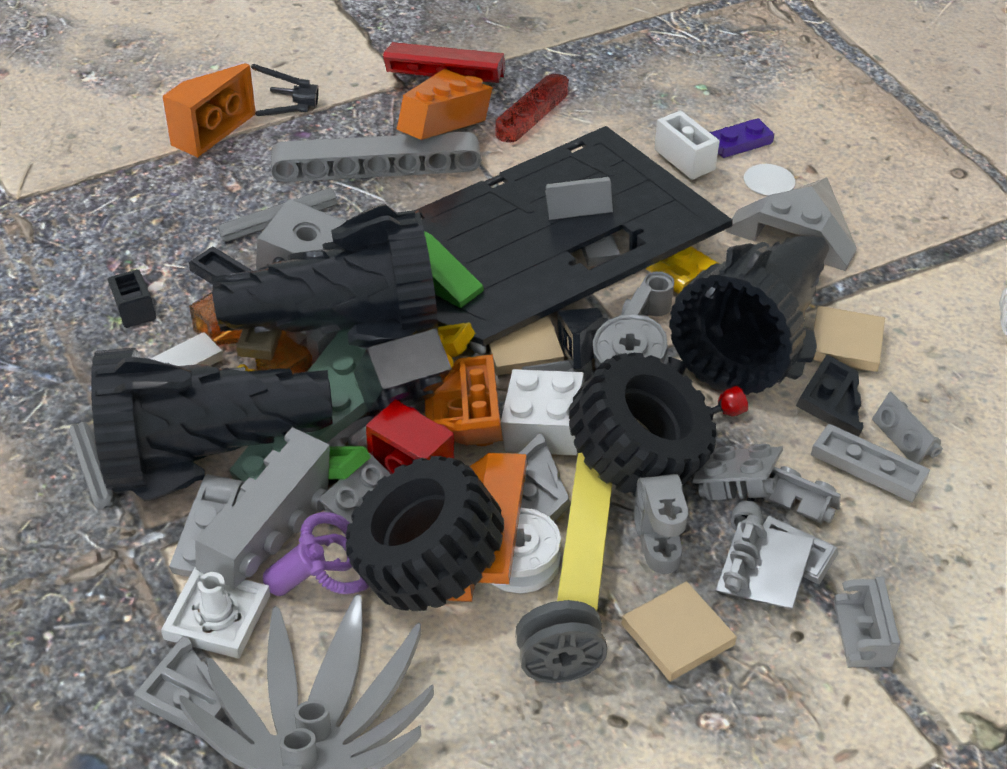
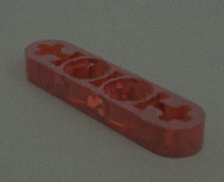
M549 74L545 76L496 119V138L503 142L519 140L567 97L569 79L562 74Z

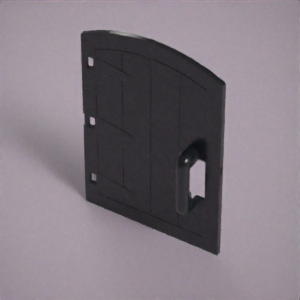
M607 126L504 170L499 175L486 181H479L416 209L422 218L424 231L438 240L484 287L482 293L462 308L435 295L438 326L470 322L476 333L470 341L482 346H486L733 226V219ZM581 146L583 147L582 149L577 150L573 153L571 152L572 150L577 149ZM603 177L610 178L613 212L549 220L545 192L547 184ZM502 181L504 182L503 184H501V185H499V186H496V187H494V188L491 187V186L496 185V184H498V183H500V182H502ZM622 229L629 234L628 252L590 270L581 263L576 264V259L571 255V253Z

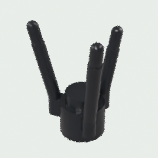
M256 64L251 65V68L255 71L296 84L293 89L271 87L270 91L272 93L292 95L293 103H298V105L258 110L255 113L256 116L290 112L308 113L309 107L317 108L318 85L310 84V80L299 79Z

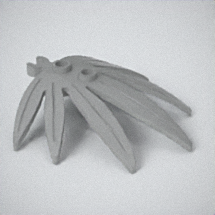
M359 594L354 596L320 666L308 701L298 705L296 671L288 634L280 609L273 607L268 640L267 679L271 713L277 735L269 733L252 706L210 657L207 658V667L214 691L227 717L241 735L183 695L179 696L181 709L193 727L211 747L226 759L244 769H381L405 753L420 739L421 725L392 740L415 720L434 696V685H431L400 711L358 737L379 716L400 686L417 649L421 636V624L417 623L399 649L362 695L341 725L340 723L355 688L361 658L363 617L362 599Z

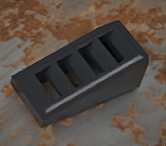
M140 269L107 278L124 327L128 328L156 319L152 298Z

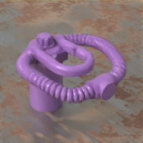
M331 512L316 513L304 520L300 531V544L263 573V583L269 585L270 593L275 596L286 595L309 576H316V580H319V584L322 583V587H326L327 590L330 589L334 593L353 594L367 590L369 586L361 577L360 580L344 583L338 582L326 574L325 570L347 571L352 568L348 556L346 562H341L339 558L334 561H325L324 550L321 546L337 543L346 551V537L339 534L318 537L312 535L315 526L327 523L337 526L346 536L347 526L350 524L349 521L343 518V516Z

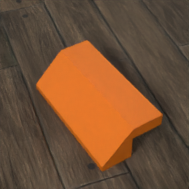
M488 453L469 467L475 472L502 510L501 515L504 518V531L501 533L503 538L500 550L494 552L495 561L490 569L485 568L481 573L483 578L478 583L510 584L527 470L526 454ZM473 583L464 590L466 593L455 599L452 597L447 601L472 602L475 585Z

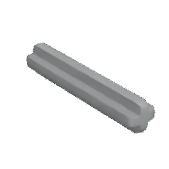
M80 422L78 425L73 424L69 432L94 506L98 509H103L105 506L111 507L115 499L112 490H108L106 484H104L97 447L90 427L85 422Z

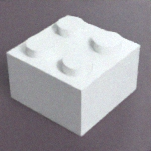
M512 370L501 418L505 452H521L540 433L545 438L550 454L577 456L578 452L574 446L575 436H571L569 429V407L573 402V397L585 383L584 372Z

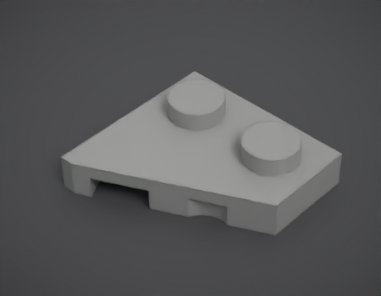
M539 433L518 453L526 454L527 470L521 508L535 509L549 516L555 522L571 506V503L545 438Z
M182 636L134 693V698L137 705L203 739L182 711L179 696H185L218 720H221L226 713L214 691L207 665L204 661L201 662L193 650L189 638Z

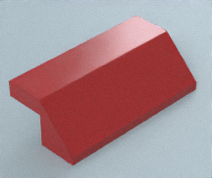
M392 42L383 54L387 72L434 76L443 69H447L465 77L473 76L482 79L483 82L499 83L500 77L504 78L505 74L504 53Z

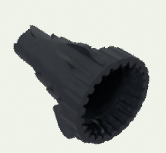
M386 204L377 205L352 217L339 227L332 229L333 242L323 243V249L293 253L288 256V260L267 264L266 267H262L259 270L211 277L213 303L220 331L254 328L255 333L279 329L296 333L322 329V334L349 330L347 333L349 345L359 346L364 349L435 328L438 332L433 276L419 211L412 210L397 213Z
M798 236L791 239L787 237L781 244L778 241L771 247L765 242L736 245L727 249L726 261L722 264L716 263L701 271L677 295L675 304L670 312L669 328L672 332L671 340L681 360L686 363V368L693 372L700 381L706 382L716 390L725 391L731 387L738 386L745 395L763 392L766 388H771L776 383L780 384L785 377L794 380L801 377L805 363H811L814 360L817 349L814 329L804 327L803 323L805 322V311L816 294V285L819 282L821 272L824 270V260L830 249L826 240L819 236Z
M136 348L96 351L92 359V415L97 455L104 484H106L108 490H112L114 493L133 491L143 501L156 500L187 488L196 481L203 480L206 476V471L194 463V461L210 455L234 451L243 446L274 443V437L285 436L292 427L307 433L321 430L333 424L328 370L292 373L291 369L285 368L245 371V367L216 368L204 364L176 366L149 358H140Z

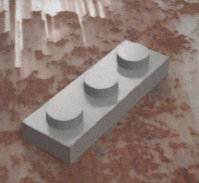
M831 424L826 426L814 443L811 451V456L912 503L925 484L930 469Z

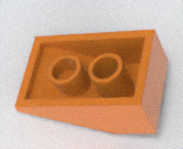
M240 64L183 81L163 95L171 146L198 158L255 115L256 110L249 64Z

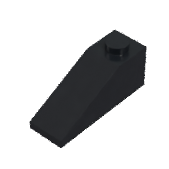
M598 308L557 311L558 341L573 369H581L594 358L593 339L597 330L608 321L607 317L603 318V314Z

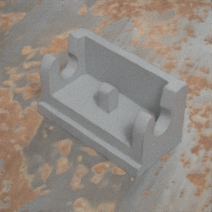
M884 577L853 579L843 582L844 591H858L854 594H837L833 601L848 668L892 667L900 646V640Z

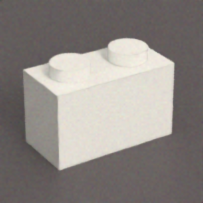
M681 110L657 120L654 149L691 180L716 169L719 140Z

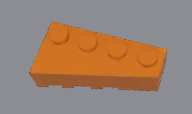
M443 69L403 95L397 130L423 140L486 120L493 88L482 84L483 80L473 76L465 77Z

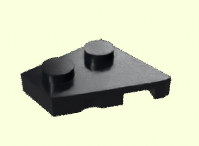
M826 355L800 396L796 406L827 424L836 426L858 437L864 428L863 422H859L858 411L861 407V396L857 390L859 385L858 371Z

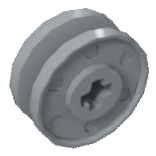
M626 314L614 317L606 321L597 330L593 339L596 369L606 359H611L614 355L634 352L643 353L644 357L652 355L660 358V362L664 364L669 363L666 332L658 322L648 316Z

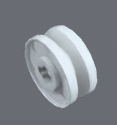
M521 508L510 584L491 583L492 585L506 592L521 594L537 591L550 584L556 577L561 564V536L558 526L549 516L535 509Z

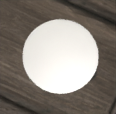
M755 165L744 174L745 184L754 192L769 196L775 193L790 191L795 186V178L792 173L778 165Z

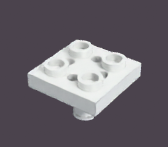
M195 567L161 629L163 639L177 643L182 636H185L191 641L192 647L240 659L270 597L269 585L243 580L233 589L225 585L224 577L217 572L204 574L196 570ZM205 630H207V631L213 630L211 633H205V632H204Z

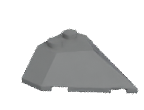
M827 177L790 191L771 194L738 209L732 217L733 226L725 231L754 242L765 225L800 236L823 237L830 248L824 264L846 271L857 249Z

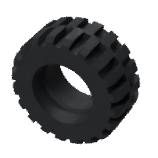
M635 352L614 355L611 359H606L577 391L569 407L570 434L575 436L574 446L578 453L582 452L584 455V463L590 470L594 468L600 474L599 478L606 484L611 482L616 485V490L624 494L632 492L634 497H636L637 481L639 478L678 474L683 486L710 459V455L714 452L716 446V423L712 422L713 412L710 406H706L703 393L692 386L693 381L685 375L683 377L676 371L677 368L672 364H664L660 362L658 357L652 355L644 357L643 353ZM637 420L644 424L648 430H646Z
M431 456L430 460L419 458L413 460L411 465L406 466L403 464L395 468V472L390 476H384L377 481L378 485L372 491L368 490L362 497L363 502L360 507H355L351 515L353 522L348 524L346 530L347 540L345 548L349 563L385 604L399 610L426 611L428 606L438 608L446 605V600L452 597L455 599L466 593L464 590L472 583L476 585L483 578L481 573L485 568L490 569L495 561L494 552L499 551L502 544L503 535L501 533L504 531L502 510L469 465H465L460 460L443 456Z

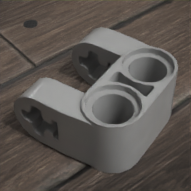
M678 474L639 478L636 488L634 519L646 563L654 572L660 574L673 573L681 564L682 544L679 535L684 532L688 519V507ZM665 548V554L670 557H663V554L658 552V550Z

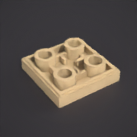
M818 305L813 328L817 342L814 360L822 363L826 355H829L857 370L878 372L885 317Z
M549 315L487 345L489 355L493 354L496 376L512 374L513 369L522 370V367L564 361V354Z
M687 581L622 616V626L670 682L733 647L737 636Z

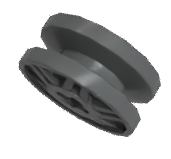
M564 600L541 605L524 615L516 626L515 638L520 649L521 668L526 675L539 682L560 683L587 676L599 668L607 657V643L601 633L602 623L595 608L584 602Z

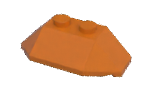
M493 354L457 359L453 363L451 371L443 380L444 383L434 392L435 395L425 400V417L437 424L446 426L454 433V441L466 446H489L494 442L503 441Z

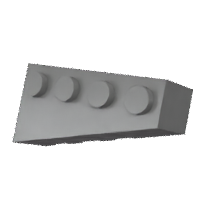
M292 427L284 436L287 444L280 452L272 450L263 460L264 465L267 467L256 480L249 477L240 487L241 490L238 493L235 505L232 506L226 503L195 539L196 570L204 574L217 572L224 577L225 585L235 589L247 577L253 576L258 567L271 554H276L286 540L294 533L300 532L304 520L324 509V505L318 499L328 491L329 444Z

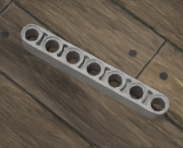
M471 132L443 133L423 140L410 135L284 141L275 144L271 149V173L276 180L281 182L470 172L477 169L482 161L478 138Z

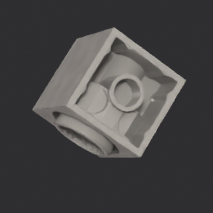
M288 199L257 238L256 270L271 264L276 257L288 260V256L293 253L323 249V243L333 242L331 230L339 227L346 221Z

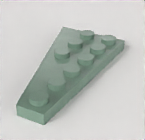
M349 330L338 332L307 371L328 370L333 424L321 430L306 433L325 443L329 442L338 433L368 412L353 373L366 349L349 345L347 335ZM284 436L274 437V443L248 446L229 471L232 478L246 481L250 477L256 480L267 467L264 465L263 460L272 450L280 452L287 444Z

